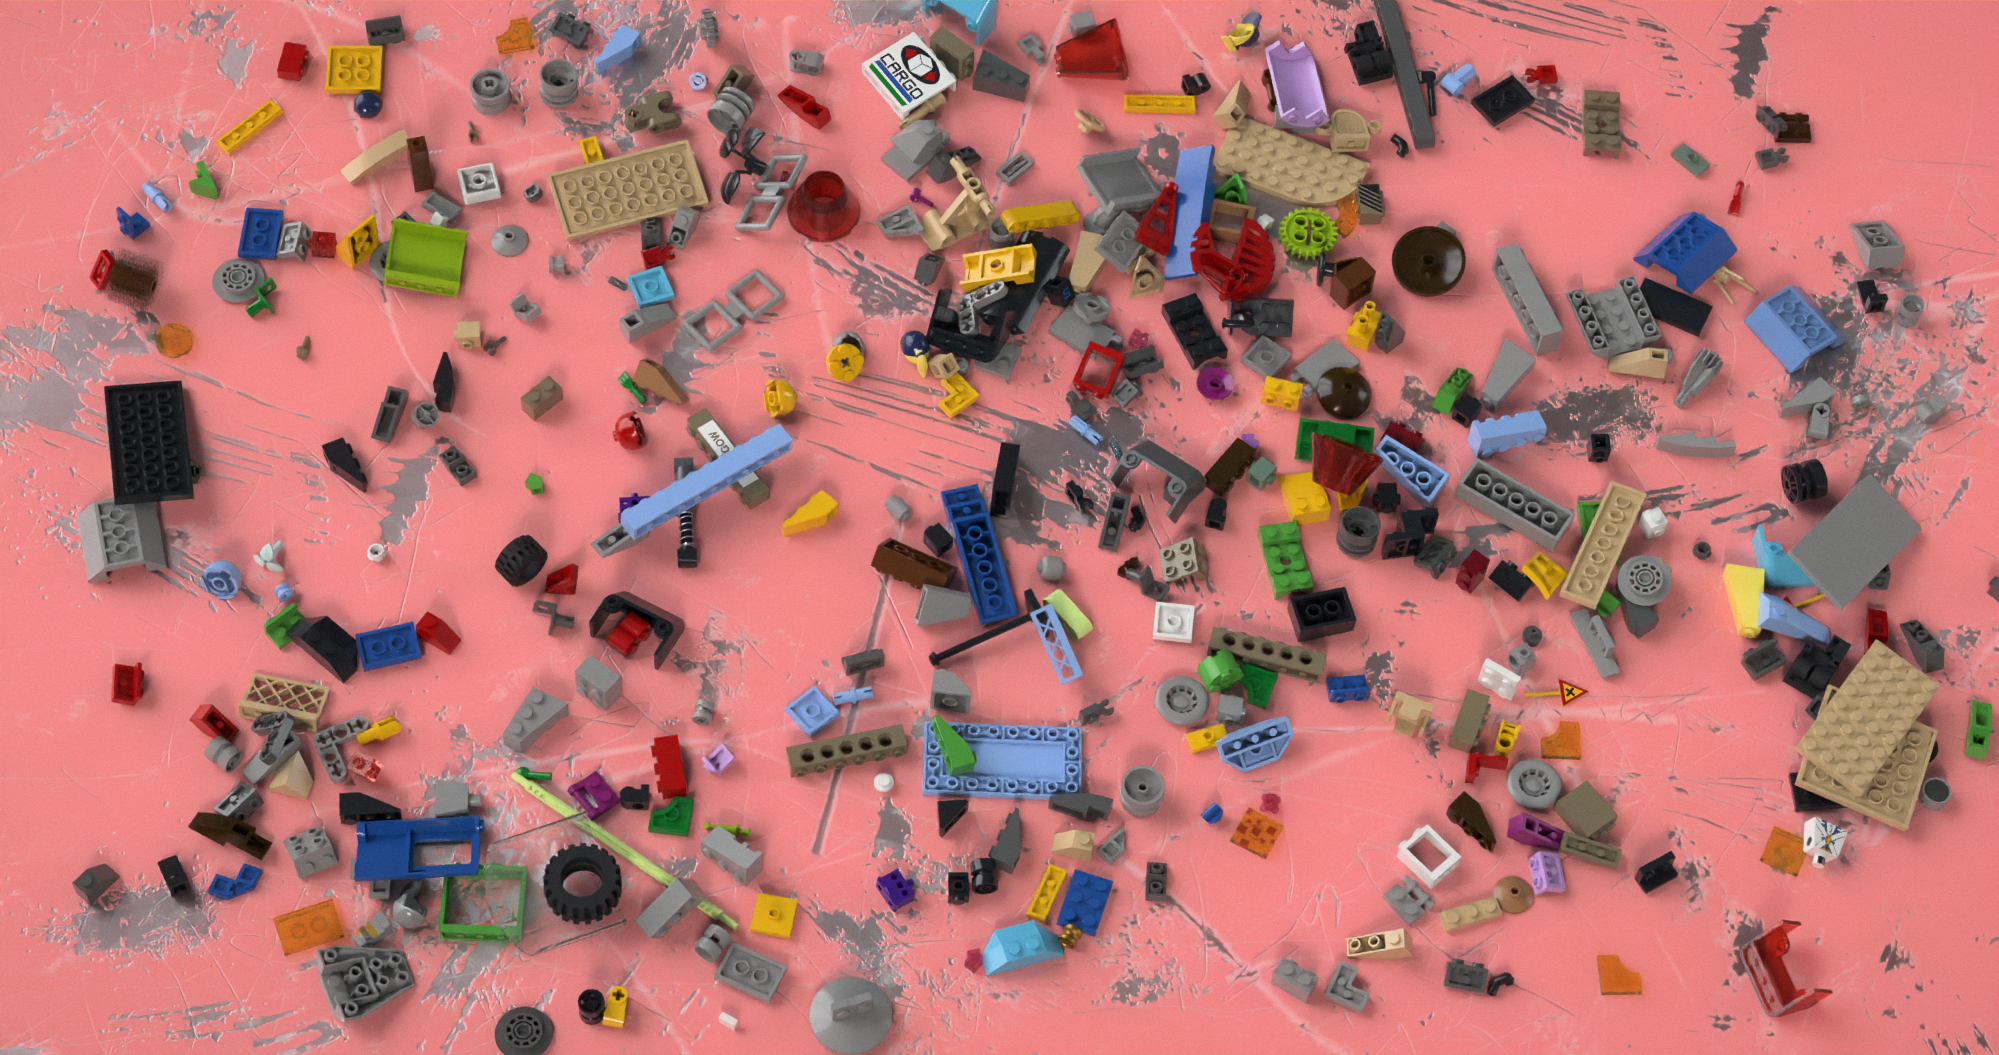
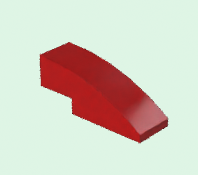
M789 85L778 94V98L791 111L818 130L832 120L828 108L816 103L815 97L792 85Z
M1868 608L1864 655L1876 639L1887 646V611Z

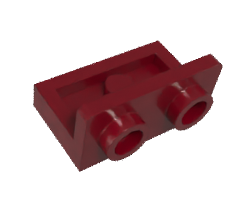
M1397 420L1396 423L1390 421L1380 441L1387 435L1417 453L1425 439L1422 438V433L1415 429L1412 432L1405 429L1407 425Z

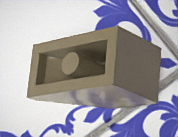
M731 64L713 94L718 97L724 87H735L744 92L755 75L744 65Z

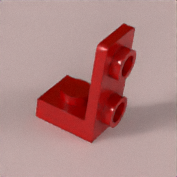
M1480 752L1469 753L1466 763L1465 783L1473 784L1475 777L1479 776L1480 767L1506 770L1509 759L1500 755L1489 756Z

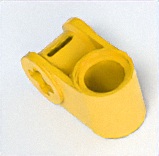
M1506 719L1502 720L1494 746L1495 755L1507 758L1511 754L1522 725H1514L1506 722Z
M616 986L611 989L607 1007L604 1011L603 1025L624 1028L628 1005V992L624 987Z

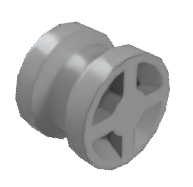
M549 255L550 274H554V272L565 273L564 255H559L558 257Z

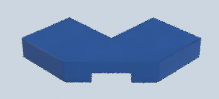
M243 863L235 880L216 874L208 889V894L224 900H230L253 891L263 874V870Z

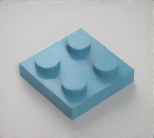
M662 266L627 276V282L639 309L675 299V294Z

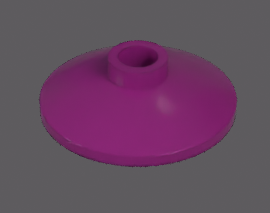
M1211 367L1203 370L1198 375L1196 385L1198 391L1204 397L1211 400H1221L1231 394L1234 381L1226 370Z

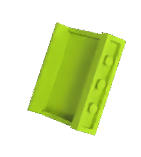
M393 218L383 285L457 298L468 231H462L458 228H446L441 225H429L424 222L407 221L404 218Z

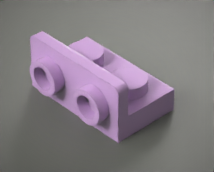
M1538 851L1528 859L1535 895H1540L1545 891L1562 893L1566 890L1559 853Z

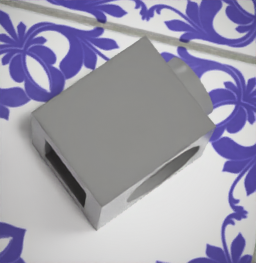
M1526 642L1510 650L1507 663L1514 673L1519 676L1534 668L1537 657Z

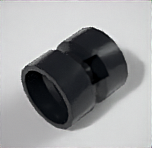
M991 858L973 860L970 863L971 876L973 877L971 880L972 891L982 895L996 892L998 890L996 861Z
M587 989L579 995V1016L584 1023L596 1025L603 1020L605 1000L602 993L598 990Z

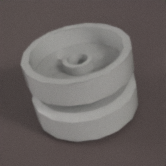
M486 68L473 75L470 80L473 107L479 113L485 115H497L505 111L511 103L510 81L507 75L495 68Z
M1136 766L1129 769L1121 781L1120 803L1129 814L1136 817H1146L1154 814L1159 810L1163 801L1165 782L1162 775L1156 769L1149 766Z

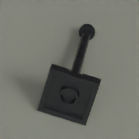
M1032 589L1024 591L1026 615L938 654L932 652L928 656L932 666H939V661L1029 621L1032 623L1033 620L1030 613L1041 608ZM1045 613L1036 614L1038 622L1046 625L1048 619ZM1049 629L1046 631L1045 638L1049 637Z

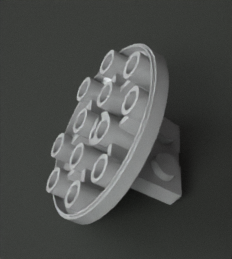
M842 977L827 983L817 992L810 1007V1025L813 1034L824 1047L841 1055H860L875 1049L888 1035L892 1023V1008L886 994L873 982L860 977Z

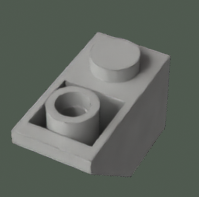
M687 206L677 208L666 243L684 249L696 229L701 212Z

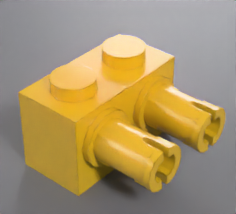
M1367 301L1359 312H1355L1352 320L1354 324L1353 326H1348L1345 334L1348 336L1346 344L1366 352L1377 332L1381 316L1380 312L1375 311L1376 304L1373 301Z

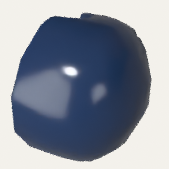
M362 92L354 100L353 110L361 118H373L381 111L382 102L372 92Z

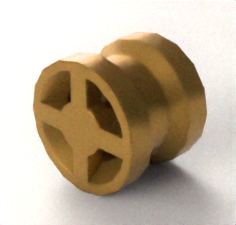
M1066 924L1063 934H1060L1058 937V941L1066 948L1075 949L1077 941L1082 938L1083 933L1074 925Z

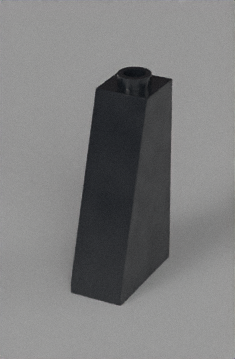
M1001 442L992 490L990 516L1009 518L1020 445Z

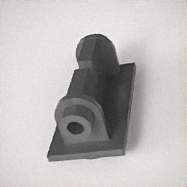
M1757 105L1755 115L1757 121L1769 133L1778 138L1780 131L1784 132L1787 130V123L1780 116L1777 117V113L1770 106L1765 105L1761 107Z

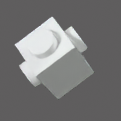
M1659 507L1655 509L1650 508L1642 513L1638 526L1646 539L1649 540L1662 535L1665 532L1668 521Z

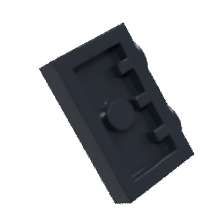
M1672 851L1638 869L1634 879L1645 894L1677 878L1678 873L1672 865L1676 856Z

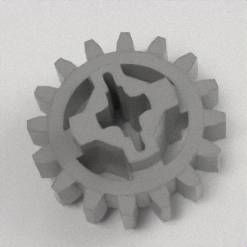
M710 8L702 9L701 19H698L699 35L701 40H705L707 48L716 47V38L719 37L718 22L716 17H712Z

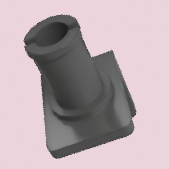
M1148 565L1143 572L1129 568L1126 573L1127 580L1140 585L1142 595L1154 600L1162 601L1170 590V586L1154 580L1151 567ZM1157 587L1162 588L1163 591L1160 594L1152 593L1153 589Z
M535 600L532 611L551 615L548 635H551L552 629L555 626L573 628L575 617L557 614V604ZM538 606H546V607H548V608H547V609H542V608H540V607H538Z

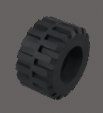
M522 535L511 541L501 551L496 559L495 568L511 586H522L541 571L548 557L547 552L532 536Z

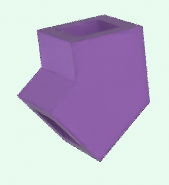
M1242 434L1241 440L1257 450L1259 441L1254 439V434Z

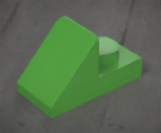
M203 160L197 162V170L195 171L197 179L189 181L191 192L208 198L218 199L216 186Z

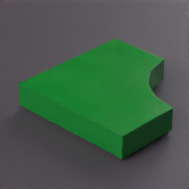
M1241 662L1240 668L1244 676L1236 682L1242 684L1246 689L1248 704L1266 710L1279 674Z
M674 796L672 802L666 808L659 811H651L648 832L688 837L694 798Z

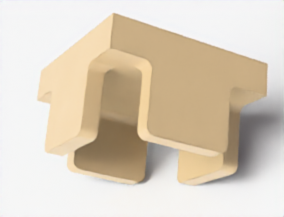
M1397 691L1385 723L1389 724L1392 716L1396 717L1398 720L1394 727V732L1412 738L1416 727H1420L1418 736L1422 737L1428 726L1434 705Z

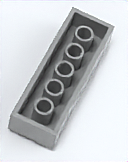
M1517 242L1497 248L1491 269L1536 356L1556 351L1563 332V325L1560 321L1558 322L1554 308L1550 306L1546 293L1540 287L1539 279L1535 278L1531 264L1525 259L1523 249H1520Z
M1478 458L1475 459L1458 483L1455 492L1457 498L1554 552L1572 526L1575 513Z

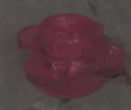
M1272 793L1263 794L1260 810L1263 812L1271 811L1273 814L1278 813V804L1281 802V798Z

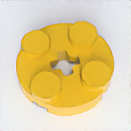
M843 343L833 346L826 356L827 371L833 378L839 381H852L860 373L864 357L859 349L851 344ZM847 358V359H848V360H847V362H848L847 365H844L843 367H841V366H842L841 360H842V359L845 360V359Z

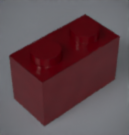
M1474 549L1462 562L1455 583L1462 590L1471 594L1485 578L1490 559Z

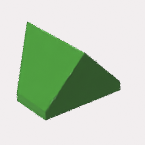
M1239 173L1233 175L1215 190L1214 199L1248 205L1246 187Z

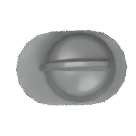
M1099 206L1098 209L1089 212L1085 216L1083 225L1088 232L1104 234L1118 215L1108 217L1102 207Z

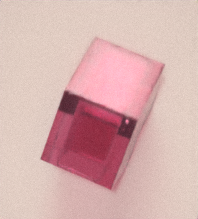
M979 948L967 951L964 967L972 973H975L982 965L983 959Z

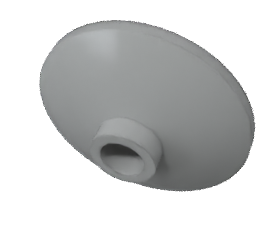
M505 225L493 233L491 245L499 255L513 257L521 254L526 249L528 236L518 226Z

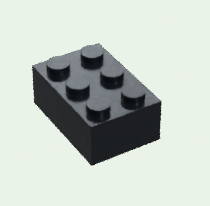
M1345 587L1291 597L1289 599L1287 610L1298 642L1354 631L1356 617Z

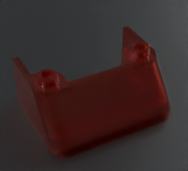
M1781 920L1742 945L1740 949V958L1761 1005L1769 1017H1781L1808 1009L1833 994L1832 990L1818 988L1811 990L1802 988L1796 991L1781 957L1790 949V941L1787 934L1802 925L1799 921Z

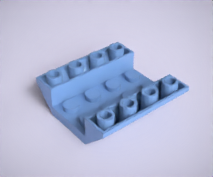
M1789 285L1762 301L1744 320V323L1790 374L1804 367L1810 356L1829 345L1834 349L1848 339L1801 287Z

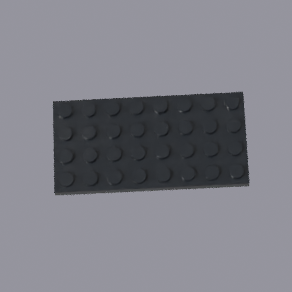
M182 380L104 386L115 505L194 499Z

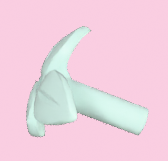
M278 540L273 547L271 543H268L261 549V556H253L254 560L261 567L266 564L267 568L271 571H284L280 564L273 562V558L282 549L284 543Z

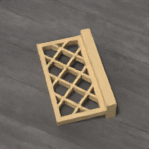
M253 673L244 698L239 702V715L241 718L256 720L263 715L287 711L295 718L292 728L317 732L322 712L330 694V687ZM256 680L264 681L266 685L257 689L255 682ZM284 685L285 689L276 692L273 687ZM300 688L305 692L295 696L293 690ZM270 689L273 694L264 698L261 692ZM316 692L324 693L322 697L316 700L312 696ZM289 693L292 698L283 702L280 696ZM258 695L260 698L257 702L248 701L250 697ZM308 696L312 702L302 705L299 700ZM277 699L280 704L274 706L269 705L267 702ZM294 702L299 706L297 709L287 708L288 705ZM313 706L317 708L316 714L306 711Z

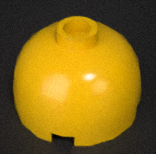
M768 380L765 386H768L767 391L763 392L766 412H771L772 415L770 417H781L789 414L794 409L798 400V395L793 386L785 380Z

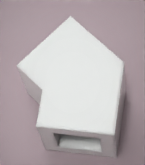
M435 211L430 220V225L447 227L446 223L449 218L441 212Z
M1264 214L1256 222L1267 231L1271 228L1274 219Z

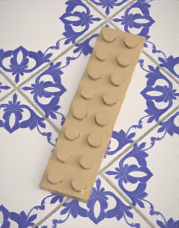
M1614 481L1610 482L1559 596L1596 610L1645 501L1646 493Z

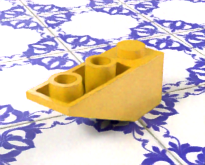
M820 490L817 494H813L804 506L801 505L791 518L785 519L782 524V535L785 537L827 524L838 513L839 503L826 492Z

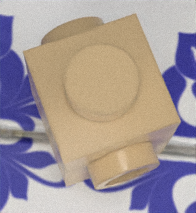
M457 322V330H453L454 341H458V347L465 349L481 347L480 322Z

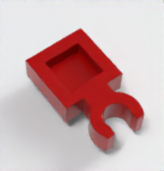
M1555 65L1537 66L1536 70L1532 68L1525 70V75H1531L1527 77V83L1539 80V84H1554L1558 81Z
M667 245L661 251L659 246L642 250L641 255L645 269L648 270L664 265L663 259H675L674 254L667 255V251L673 249V246Z

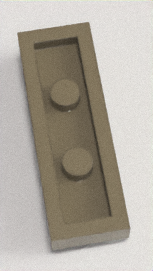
M1566 831L1563 833L1559 849L1561 853L1614 870L1618 868L1622 849Z

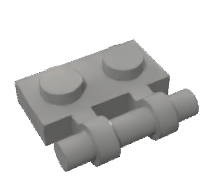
M1407 875L1402 879L1407 885L1404 889L1397 883L1384 893L1382 898L1411 926L1425 914V911L1421 908L1423 905L1431 909L1435 903L1431 900V896L1427 892L1424 893L1418 886L1419 883ZM1411 892L1419 898L1417 901L1409 895Z

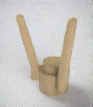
M1724 265L1712 274L1715 277L1713 282L1719 286L1732 305H1734V301L1722 285V282L1727 283L1730 279H1733L1753 293H1757L1756 289L1743 282V277L1727 269Z

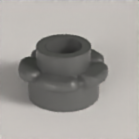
M1706 542L1697 543L1694 546L1693 555L1700 560L1709 558L1711 556L1710 545Z

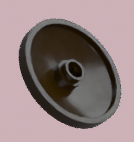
M1435 226L1418 227L1407 232L1399 239L1392 254V269L1396 280L1407 291L1418 296L1434 297L1447 293L1459 283L1465 270L1466 257L1460 241L1449 231Z

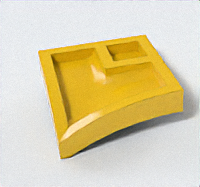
M1540 551L1521 569L1537 585L1547 600L1566 580L1569 574L1568 571Z

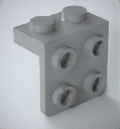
M321 826L312 827L303 833L292 835L284 840L285 847L292 858L299 879L338 864L332 845Z

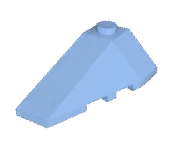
M1764 592L1759 593L1758 627L1828 646L1830 628L1780 597Z

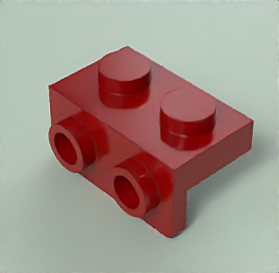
M137 662L134 667L114 664L112 668L111 702L135 706L138 700L142 699L144 689L141 687V682L144 678L142 663Z

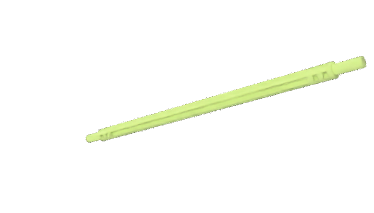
M516 771L511 774V778L525 787L527 792L666 887L676 879L533 780L529 781ZM707 899L697 906V908L714 920H720L734 931L738 928L739 923L725 915L722 909Z

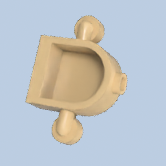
M1348 109L1333 112L1329 123L1315 126L1317 134L1328 135L1333 152L1368 151L1370 135H1377L1382 129L1380 121L1370 120L1366 123L1362 115Z

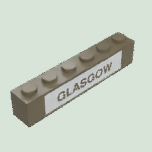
M706 408L687 418V433L697 440L698 447L707 453V458L710 462L718 459L723 453H729L736 447ZM756 471L729 486L732 491H736L739 494L742 504H746L750 510L769 499V488Z

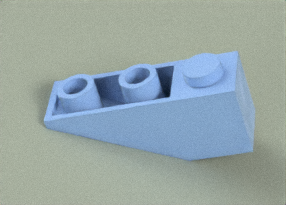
M621 24L619 29L614 31L610 42L604 45L603 52L595 58L596 73L599 74L633 56L641 44V33Z

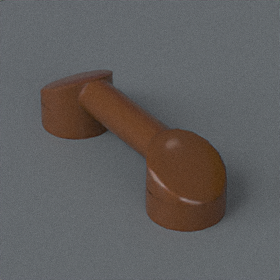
M1266 69L1263 72L1261 81L1263 86L1266 87L1269 104L1267 109L1274 112L1275 105L1278 104L1270 70Z

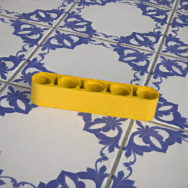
M1072 200L1009 208L1000 215V219L1009 233L1071 225L1081 218V214Z

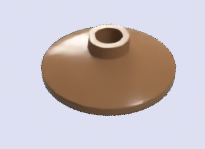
M1509 876L1501 879L1495 885L1493 896L1496 897L1503 911L1519 914L1531 906L1533 891L1525 880ZM1511 890L1517 891L1518 894H1513Z

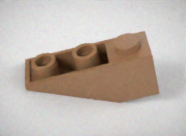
M649 358L639 361L632 381L638 383L639 387L654 391L655 395L666 397L675 405H681L689 401L688 397L663 365Z

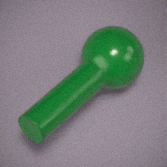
M519 767L516 770L518 774L528 780H552V773L530 771L527 767Z

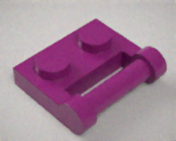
M597 771L577 784L571 785L567 790L570 796H574L585 809L591 821L620 803V798ZM582 790L586 791L598 808H593L581 793Z

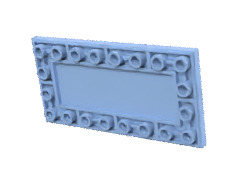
M925 721L922 795L1049 800L1050 796L1082 793V728L946 722L970 745L971 751H974L977 757V763H975L973 771L950 776L931 725L933 721Z

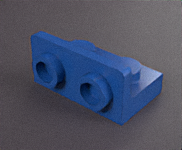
M1365 674L1326 678L1329 702L1343 703L1349 700L1363 701L1368 699L1370 688L1366 684Z

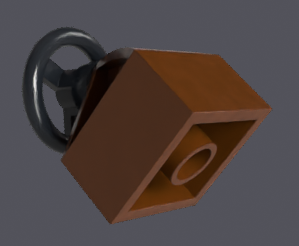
M1322 250L1319 255L1316 285L1318 287L1322 286L1324 276L1332 277L1330 296L1345 310L1372 292L1376 271L1363 257L1349 258L1335 263L1326 262V252Z

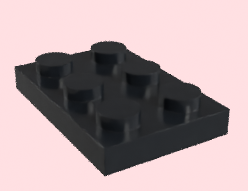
M1513 75L1471 100L1474 108L1493 127L1535 102V98Z

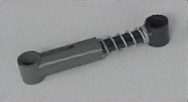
M693 457L674 458L675 481L683 479L690 472L694 471ZM695 506L677 515L680 524L679 537L681 538L679 540V549H677L678 568H697V548L694 547L692 541V533L694 532L692 530L694 525L692 519L695 516Z

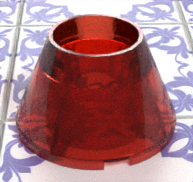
M821 170L810 174L792 194L787 206V216L792 228L798 234L801 233L808 237V240L833 242L849 235L855 225L858 224L860 204L855 194L839 175L831 171ZM827 197L833 199V201L819 202L814 199Z
M1316 431L1312 432V481L1323 487L1351 496L1384 461L1383 457L1373 452L1369 453L1363 450L1364 448L1324 433L1319 435Z

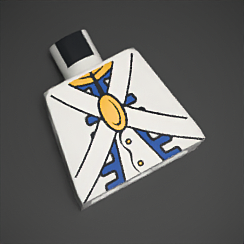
M1818 817L1806 821L1804 824L1803 851L1814 857L1812 865L1816 868H1824L1825 862L1836 859L1848 831Z

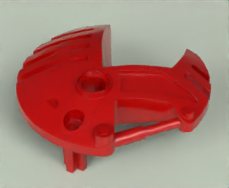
M1244 218L1236 248L1230 260L1214 251L1209 222H1203L1199 225L1193 235V238H1197V240L1192 241L1190 248H1195V251L1190 252L1192 270L1195 273L1199 272L1220 293L1219 299L1223 302L1229 301L1230 297H1233L1234 302H1243L1261 294L1272 280L1274 274L1271 271L1275 270V265L1273 264L1275 254L1272 253L1274 248L1272 243L1267 240L1269 236L1262 226L1252 219ZM1211 277H1213L1214 279L1220 281V282H1221V285H1220L1219 283H1217L1215 280H1213Z

